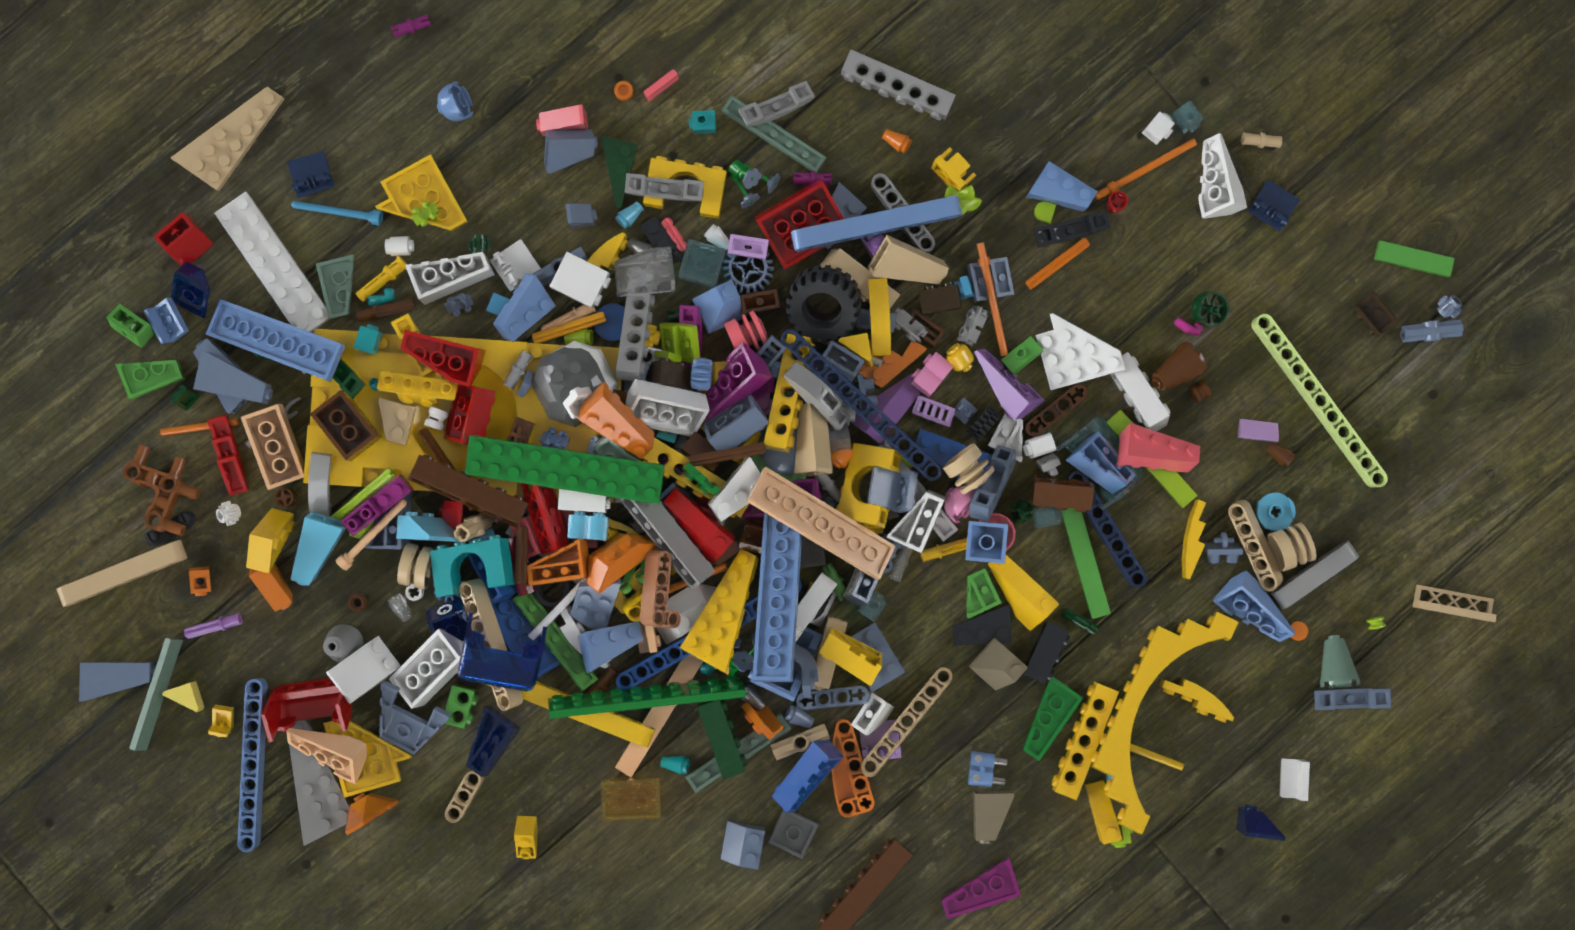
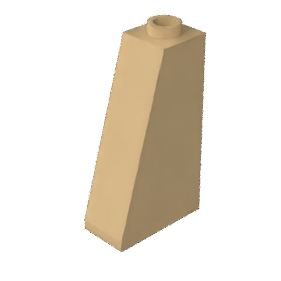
M886 235L868 265L869 271L875 277L940 284L942 279L947 276L949 269L944 260Z
M812 403L803 404L798 414L799 424L797 428L794 474L806 476L831 474L832 460L828 421Z
M828 616L821 643L830 627L845 634L847 621ZM818 651L816 664L819 682H815V689L825 690V688H830L836 663L825 659Z

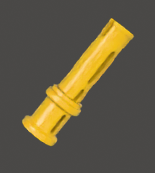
M398 255L394 262L389 266L385 265L383 271L356 292L358 298L364 302L368 296L374 294L387 282L396 280L397 276L406 269L405 265L407 263Z

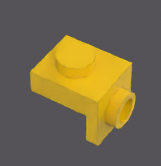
M214 705L212 708V726L208 730V734L217 737H227L234 727V707Z

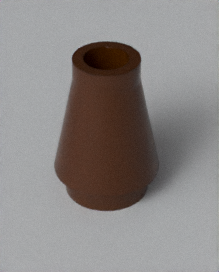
M1272 442L1265 451L1281 466L1285 465L1286 467L1290 465L1296 455L1292 452L1293 450Z

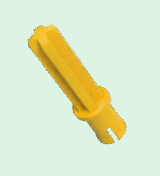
M967 538L940 546L936 544L935 547L925 549L920 553L923 562L936 558L942 559V556L966 550Z

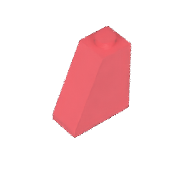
M583 105L539 113V119H536L537 130L543 136H546V130L588 129L587 113Z

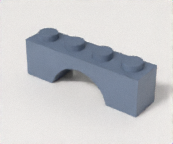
M997 445L990 462L995 471L988 477L980 489H976L970 502V517L989 522L1015 466L1016 450Z

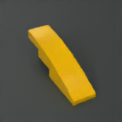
M1201 500L1194 501L1183 539L1182 578L1189 580L1205 546L1204 543L1198 541L1206 524L1199 521L1206 502Z

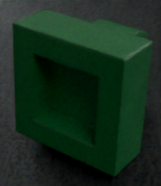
M180 385L178 392L172 394L171 401L187 411L199 398V395L188 387Z

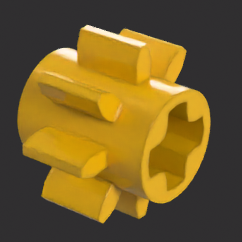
M648 324L650 339L649 341L646 340L645 346L653 348V344L659 345L661 335L660 331H657V326Z

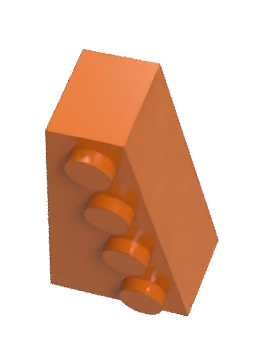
M605 381L580 404L579 421L639 459H642L653 449L654 432L639 417L632 413V409L628 405L625 406L620 401V397L609 389Z

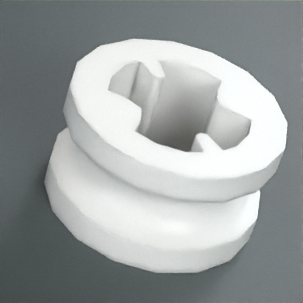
M411 584L405 590L406 597L412 601L419 600L424 596V589L418 588L419 595L411 596L412 592L410 593V590L415 589L414 584Z

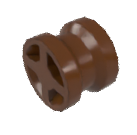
M1204 380L1198 381V384L1195 386L1191 385L1188 387L1189 393L1196 403H1200L1205 397L1209 398L1212 396L1211 390Z
M281 488L275 493L274 500L278 506L291 507L297 502V494L293 489Z

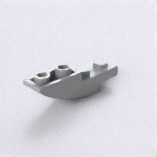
M797 362L793 363L784 375V378L807 404L812 403L835 430H841L850 418L849 413L842 406L843 401L816 375Z

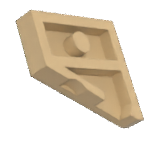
M379 398L378 402L386 440L407 445L417 408Z

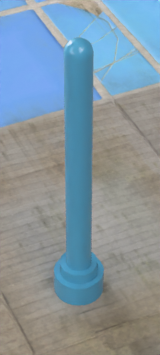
M293 201L291 204L295 209L364 219L377 226H380L383 220V212L381 210L363 212L300 201Z

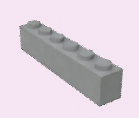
M619 499L658 549L668 551L671 554V565L691 590L716 572L712 568L711 563L700 553L699 548L688 538L687 533L680 528L674 517L664 508L661 501L659 504Z

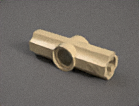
M482 512L463 519V523L456 526V530L453 532L454 537L460 540V542H465L471 538L484 535L485 530L492 527V523L495 520L493 517Z
M823 723L771 744V748L776 760H779L794 753L805 751L813 741L829 740L830 736ZM803 737L806 740L805 745L797 746L795 744L796 738Z

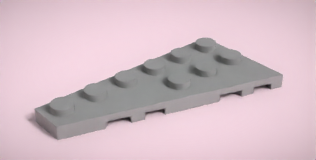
M308 720L296 721L292 727L293 729L313 731ZM289 744L303 845L305 846L346 825L350 803L347 797L344 798L341 785L336 775L333 774L334 771L326 764L324 767L321 766L313 755L307 756Z

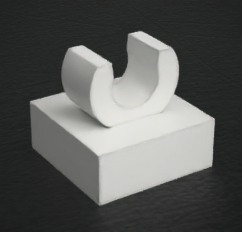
M1053 452L1036 460L1037 466L1041 471H1047L1050 476L1058 474L1056 466L1061 463Z

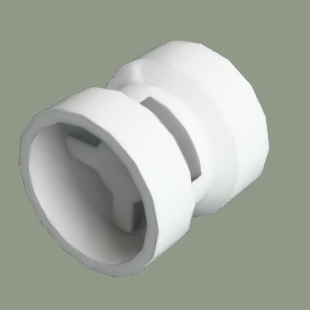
M430 406L428 411L429 417L425 420L424 425L443 431V422L449 413Z

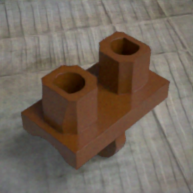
M516 416L507 440L528 443L535 423Z

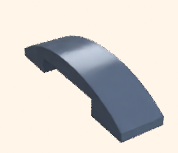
M1390 688L1314 690L1315 710L1391 708Z

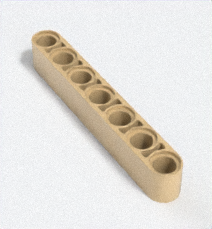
M177 540L61 586L56 590L63 607H67L171 566L188 557L182 541Z
M479 578L463 582L459 586V592L496 702L503 711L519 706L523 702V695L486 586Z
M939 668L863 760L861 770L865 776L873 777L880 771L949 686L952 680V673L948 668ZM944 673L948 676V680L941 682L938 679V675ZM933 688L936 691V695L930 697L926 694V690ZM914 704H923L924 710L921 712L916 711ZM903 718H910L912 725L905 727L901 721ZM891 733H898L900 740L897 742L891 741L889 738ZM881 747L886 748L888 754L885 757H881L877 754V750ZM873 763L876 769L873 772H868L865 769V764Z

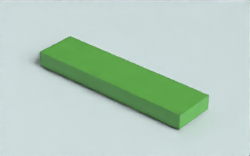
M1378 241L1374 257L1376 261L1444 277H1451L1455 259L1385 241Z

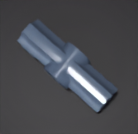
M581 247L570 252L571 254L585 261H588V258ZM564 256L554 259L551 264L532 274L536 275L543 287L552 282L556 274L555 268L558 264H561Z
M1437 320L1401 326L1400 336L1403 343L1423 340L1424 342L1442 340V338L1460 337L1464 329L1461 320L1444 322Z

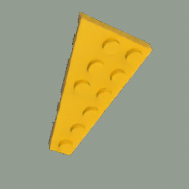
M740 549L680 647L687 653L727 675L730 670V660L734 655V644L736 639H738L745 613L744 606L746 599L748 600L749 587L754 579L759 560L757 556L743 549Z

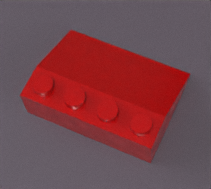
M821 178L755 216L758 225L767 240H769V244L784 270L824 247L795 251L791 231L844 219Z

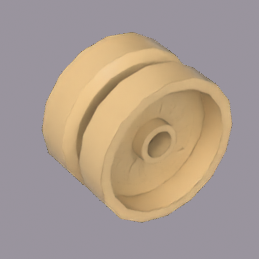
M407 543L399 562L398 584L410 586L414 582L415 588L427 589L433 576L430 551L436 549L425 546L420 551L418 545Z

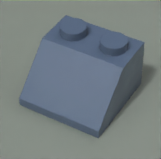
M727 820L721 860L740 867L758 870L765 827Z

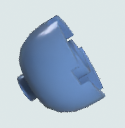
M457 81L444 86L439 92L437 109L440 114L456 122L466 120L473 115V111L470 112L469 107L473 106L470 95L464 86L459 87L457 85L459 83Z

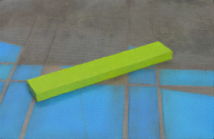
M1119 410L1106 422L1119 438L1120 433L1132 423L1122 410ZM1146 467L1181 508H1184L1198 496L1176 471H1166L1163 468L1154 470Z

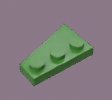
M178 360L115 364L130 400L185 379Z

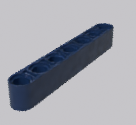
M1081 471L1071 472L1066 478L1068 481V479H1072L1077 474L1080 476L1081 481L1089 482L1086 475ZM1094 490L1092 510H1087L1085 512L1086 516L1126 582L1132 587L1144 586L1147 581L1145 572ZM1095 507L1101 511L1098 518L1092 515V510ZM1104 524H1108L1111 528L1110 533L1107 535L1102 531ZM1115 540H1118L1121 544L1118 551L1112 548ZM1125 557H1129L1131 561L1128 567H1124L1122 564V560ZM1136 573L1141 577L1140 582L1137 584L1132 580L1133 575Z

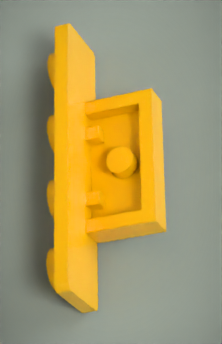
M384 371L380 372L377 384L378 391L397 393L399 401L403 403H421V405L428 407L432 405L438 406L439 399L454 401L458 389V384L444 379Z

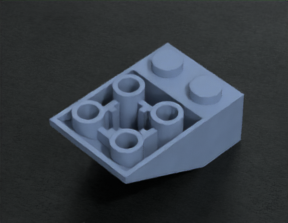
M831 341L823 354L851 382H853L865 360L834 341ZM819 360L815 369H822L824 362ZM830 373L827 379L829 382L835 383L839 377L836 373ZM845 386L842 389L843 395L846 393L849 386Z

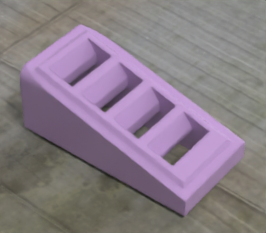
M918 395L912 414L950 427L956 409ZM922 403H926L923 412H919ZM930 405H933L931 414L927 415ZM939 407L941 409L938 418H935L936 411ZM945 410H947L948 414L946 416L945 421H943L942 417L944 415Z

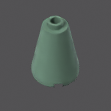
M1340 635L1328 636V640L1324 641L1320 688H1324V685H1329V688L1352 687L1351 683L1356 682V686L1360 685V679L1345 639L1340 638Z

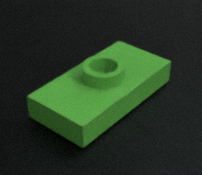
M1030 336L1001 359V361L1015 375L1044 351Z

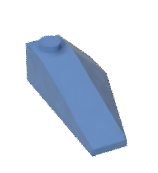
M1247 571L1231 578L1213 599L1225 613L1230 616L1234 614L1243 619V623L1247 625L1249 623L1259 628L1260 632L1279 642L1295 635V631L1269 595Z

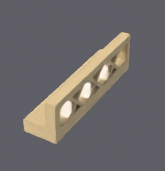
M1416 585L1413 601L1414 608L1489 622H1496L1497 616L1491 614L1494 599ZM1421 589L1427 590L1432 598L1427 601H1421ZM1442 594H1447L1451 600L1446 605H1442L1437 599ZM1462 597L1466 598L1470 604L1464 609L1460 608L1456 602ZM1480 601H1486V612H1479L1475 605Z

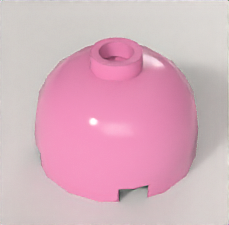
M962 486L950 488L945 494L947 498L944 502V509L954 523H960L959 518H967L970 515V502L976 492L975 489L962 494L960 492Z

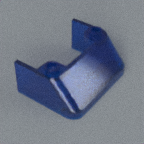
M469 613L457 669L458 676L465 681L520 691H531L537 682L547 627L543 626L538 643H527L523 649V654L484 647V636L477 631L470 630L473 613Z

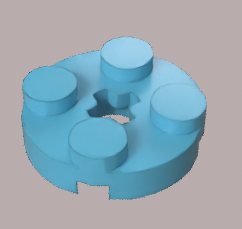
M1281 493L1266 494L1256 503L1255 515L1259 524L1264 529L1271 531L1284 530L1289 527L1296 514L1293 501ZM1274 506L1280 510V513H1277L1278 517L1271 515Z

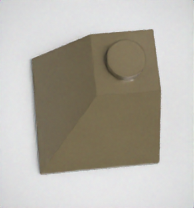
M995 638L990 641L969 665L995 691L1015 683L1028 668Z

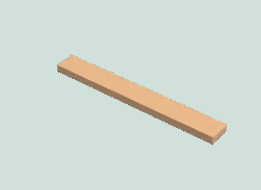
M693 655L685 657L681 660L666 685L672 682L688 683V681L693 679L703 661ZM676 705L651 708L643 721L645 727H653L655 729L649 747L646 748L630 742L615 768L629 777L633 776Z

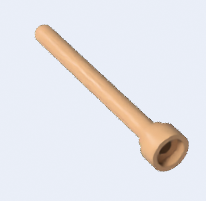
M401 499L348 553L341 554L335 560L336 563L343 570L347 571L353 565V558L407 505V501Z

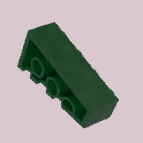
M725 700L698 702L697 708L723 780L744 773L745 766L748 763L745 755L740 753L739 747H741L738 736L734 735L733 729L735 727L732 719L728 717V707Z

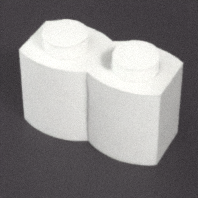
M1051 433L1024 441L1025 445L1022 446L1025 456H1029L1030 459L1056 451Z

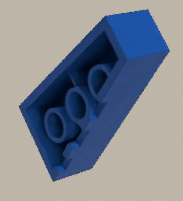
M923 429L918 431L915 442L940 467H943L951 458L967 447ZM982 452L977 461L981 462L985 459L989 461L983 469L990 465L993 455Z
M829 740L813 741L794 768L787 774L784 781L775 788L772 797L786 813L795 812L844 756Z

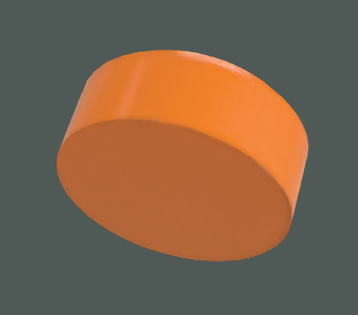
M620 81L615 85L614 93L619 100L628 101L633 97L634 90L629 82Z
M1300 621L1290 623V626L1295 631V635L1291 636V639L1300 641L1307 637L1308 628L1306 624Z

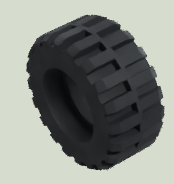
M816 265L813 267V270L807 268L803 271V274H798L791 285L786 301V313L789 314L788 319L790 323H794L793 327L796 331L800 330L802 332L801 335L810 336L814 341L822 339V342H829V339L833 341L839 340L840 335L845 337L849 330H853L856 321H858L862 305L861 290L857 288V282L854 279L851 280L849 273L846 272L844 274L841 272V268L836 267V269H833L831 265H825L823 268H821V265ZM814 293L830 294L839 301L842 309L833 314L819 313L811 308L807 297Z

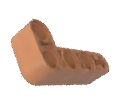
M650 550L646 555L640 621L645 626L676 628L681 622V616L677 611L667 610L672 557L665 550Z

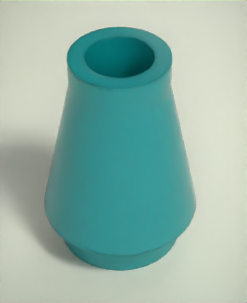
M662 756L660 766L680 775L683 773L687 774L690 767V759L686 758V756Z

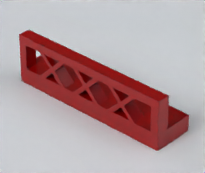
M520 483L525 501L528 503V511L541 553H550L570 545L561 511L558 510L554 489L532 485L533 489L530 491L528 484ZM534 501L538 504V510L535 509ZM540 520L543 521L544 529L540 526ZM546 538L549 540L551 548H547Z

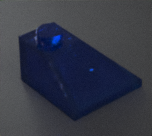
M187 261L173 275L171 298L175 304L205 318L210 287L204 270Z
M1245 804V807H1239L1237 831L1248 837L1285 841V836L1262 811L1257 809V806Z

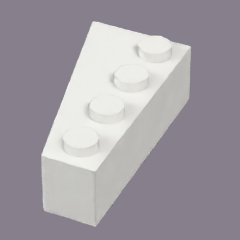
M483 252L462 255L457 258H444L439 261L421 262V264L405 265L417 297L424 305L495 275L489 259Z
M1127 352L1122 355L1126 370L1110 375L1118 389L1125 391L1123 395L1128 406L1135 408L1134 413L1138 423L1141 422L1147 429L1157 432L1167 426L1170 410L1165 403L1162 404L1159 400L1160 395L1156 388H1151L1146 373L1141 372L1138 368L1139 363L1134 356L1131 357Z

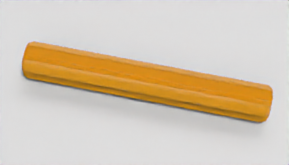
M603 312L595 313L533 333L532 339L534 343L539 344L605 323L606 317Z

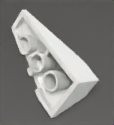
M1219 133L1204 140L1202 150L1203 176H1200L1202 190L1201 194H1199L1202 218L1232 215L1247 208L1242 185L1222 134Z

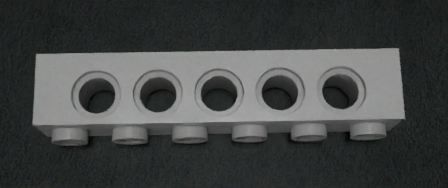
M850 50L841 70V75L844 76L845 80L861 83V86L868 90L879 91L878 94L888 98L891 96L902 105L909 104L914 106L913 109L923 113L925 111L930 113V116L936 120L946 119L956 96L953 93L854 50ZM865 68L868 73L860 75L857 70ZM881 75L885 78V81L879 83L875 80V77ZM894 83H900L902 85V89L895 90L892 87V85ZM913 90L918 91L920 96L913 98L910 92ZM934 98L937 104L934 106L929 105L927 100Z
M631 269L616 365L617 380H640L641 375L645 374L646 364L643 363V357L647 358L648 346H645L646 340L649 341L650 339L648 323L652 324L653 312H650V308L654 307L655 295H652L653 290L657 289V279H654V271Z

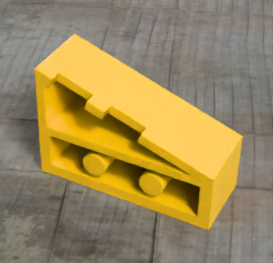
M274 508L270 509L249 535L246 568L265 573L270 572L290 533L295 529L293 513Z
M830 627L820 645L819 653L825 659L833 661L871 686L882 668V653Z

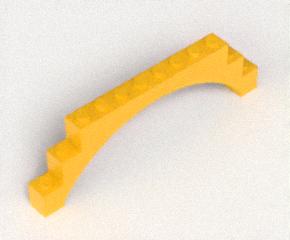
M1216 612L1213 616L1209 615L1205 624L1208 626L1207 628L1187 619L1184 623L1180 622L1176 630L1179 633L1178 635L1160 626H1157L1155 630L1151 629L1147 639L1150 641L1147 647L1143 646L1139 654L1142 658L1139 664L1136 663L1131 671L1133 678L1131 682H1126L1123 689L1126 693L1123 699L1119 698L1115 709H1117L1115 717H1110L1107 723L1109 730L1107 734H1102L1099 741L1101 747L1099 751L1094 752L1091 758V762H1093L1091 767L1113 777L1112 780L1108 779L1105 784V796L1126 805L1125 808L1122 807L1119 811L1117 818L1120 820L1118 824L1138 834H1143L1150 818L1145 813L1138 798L1130 763V742L1133 723L1145 693L1156 677L1183 653L1208 642L1221 639L1229 641L1237 627L1238 621Z

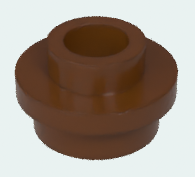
M355 593L348 599V607L353 612H362L367 607V598L361 593ZM357 599L361 601L360 606H356L355 601Z

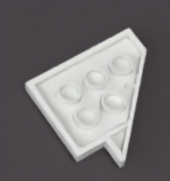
M1054 313L1050 314L1054 330L1036 335L1037 342L1044 351L1041 353L1050 390L1126 370L1120 350Z

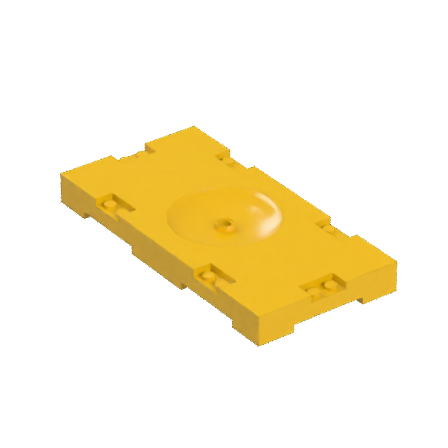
M314 330L316 335L345 345L341 358L366 384L353 400L382 438L354 460L347 461L310 415V425L307 426L303 483H308L311 453L319 452L332 454L330 485L366 487L387 468L395 470L396 477L402 474L414 490L432 491L408 480L419 455L433 457L418 435L419 430L424 427L428 428L456 471L465 472L468 445L443 438L448 417L444 419L443 431L426 426L424 422L429 417L428 411L430 407L423 406L421 403H403L399 401L397 393L374 391L369 386V381L372 378L379 379L381 371L419 376V372L410 355L400 349L402 340L399 339L398 335L383 334L377 355H372L353 348L359 331ZM431 336L485 350L481 370L471 386L496 391L495 402L490 413V422L485 433L486 437L507 440L516 416L535 423L528 441L529 444L543 446L540 443V439L544 431L548 432L549 428L556 429L557 435H559L560 431L567 432L566 437L570 438L566 447L567 450L587 452L590 438H593L594 434L604 437L584 423L573 427L549 419L532 385L525 397L518 396L517 392L524 375L520 377L514 390L503 384L512 370L510 367L516 363L522 350L533 356L525 372L530 370L535 374L541 357L565 345ZM593 346L602 350L617 380L616 365L619 348ZM311 375V412L342 390L333 378L329 382ZM617 380V390L623 391L624 380ZM379 398L417 408L407 445L386 440L378 402ZM439 399L438 406L432 405L431 407L449 413L452 400ZM471 475V478L477 481L482 479L495 489L500 487L506 490L507 494L513 497L514 495L524 497L521 485L518 482ZM528 484L529 490L532 491V485ZM553 488L556 498L559 499V489ZM611 497V503H615L614 497Z

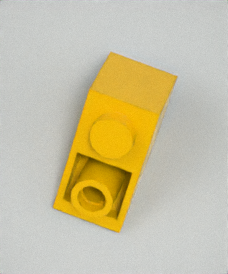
M517 816L514 832L517 858L536 859L538 835L536 816Z

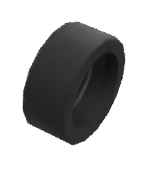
M562 582L564 592L557 600H549L544 597L541 589L542 585L535 586V597L544 606L556 607L572 590L571 582Z

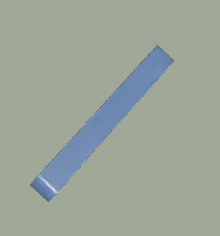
M950 196L791 231L794 250L804 251L962 216L958 196Z
M263 678L251 679L245 685L238 823V848L242 852L252 851L259 846L261 841L266 731L261 714L268 698V683ZM255 682L260 685L258 692L253 688ZM254 701L259 705L258 711H255L252 707ZM252 721L257 722V724H258V729H257V730H254V729L252 728V726H251ZM252 740H254L257 743L256 750H254L250 745ZM250 760L256 762L255 769L250 767ZM250 779L255 782V788L249 786ZM248 799L254 801L253 808L248 805ZM247 818L252 819L253 827L247 824ZM246 838L252 840V846L247 845Z

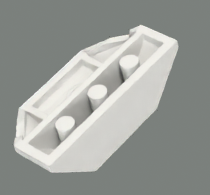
M700 584L693 590L687 587L668 599L667 610L679 612L681 622L676 628L657 627L666 645L692 629L717 587Z

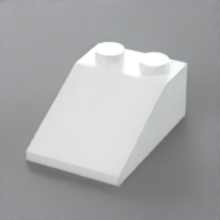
M377 636L326 673L348 703L351 704L392 676L401 665L380 637Z

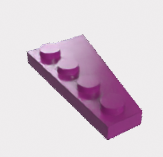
M1009 857L943 897L941 901L947 919L1021 896Z

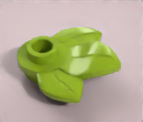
M949 185L945 192V197L958 196L962 215L967 211L977 209L982 202L980 198H975V191L972 185L960 191L954 186Z

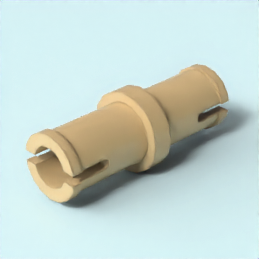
M1243 132L1241 144L1255 145L1258 148H1263L1264 146L1280 148L1282 136Z

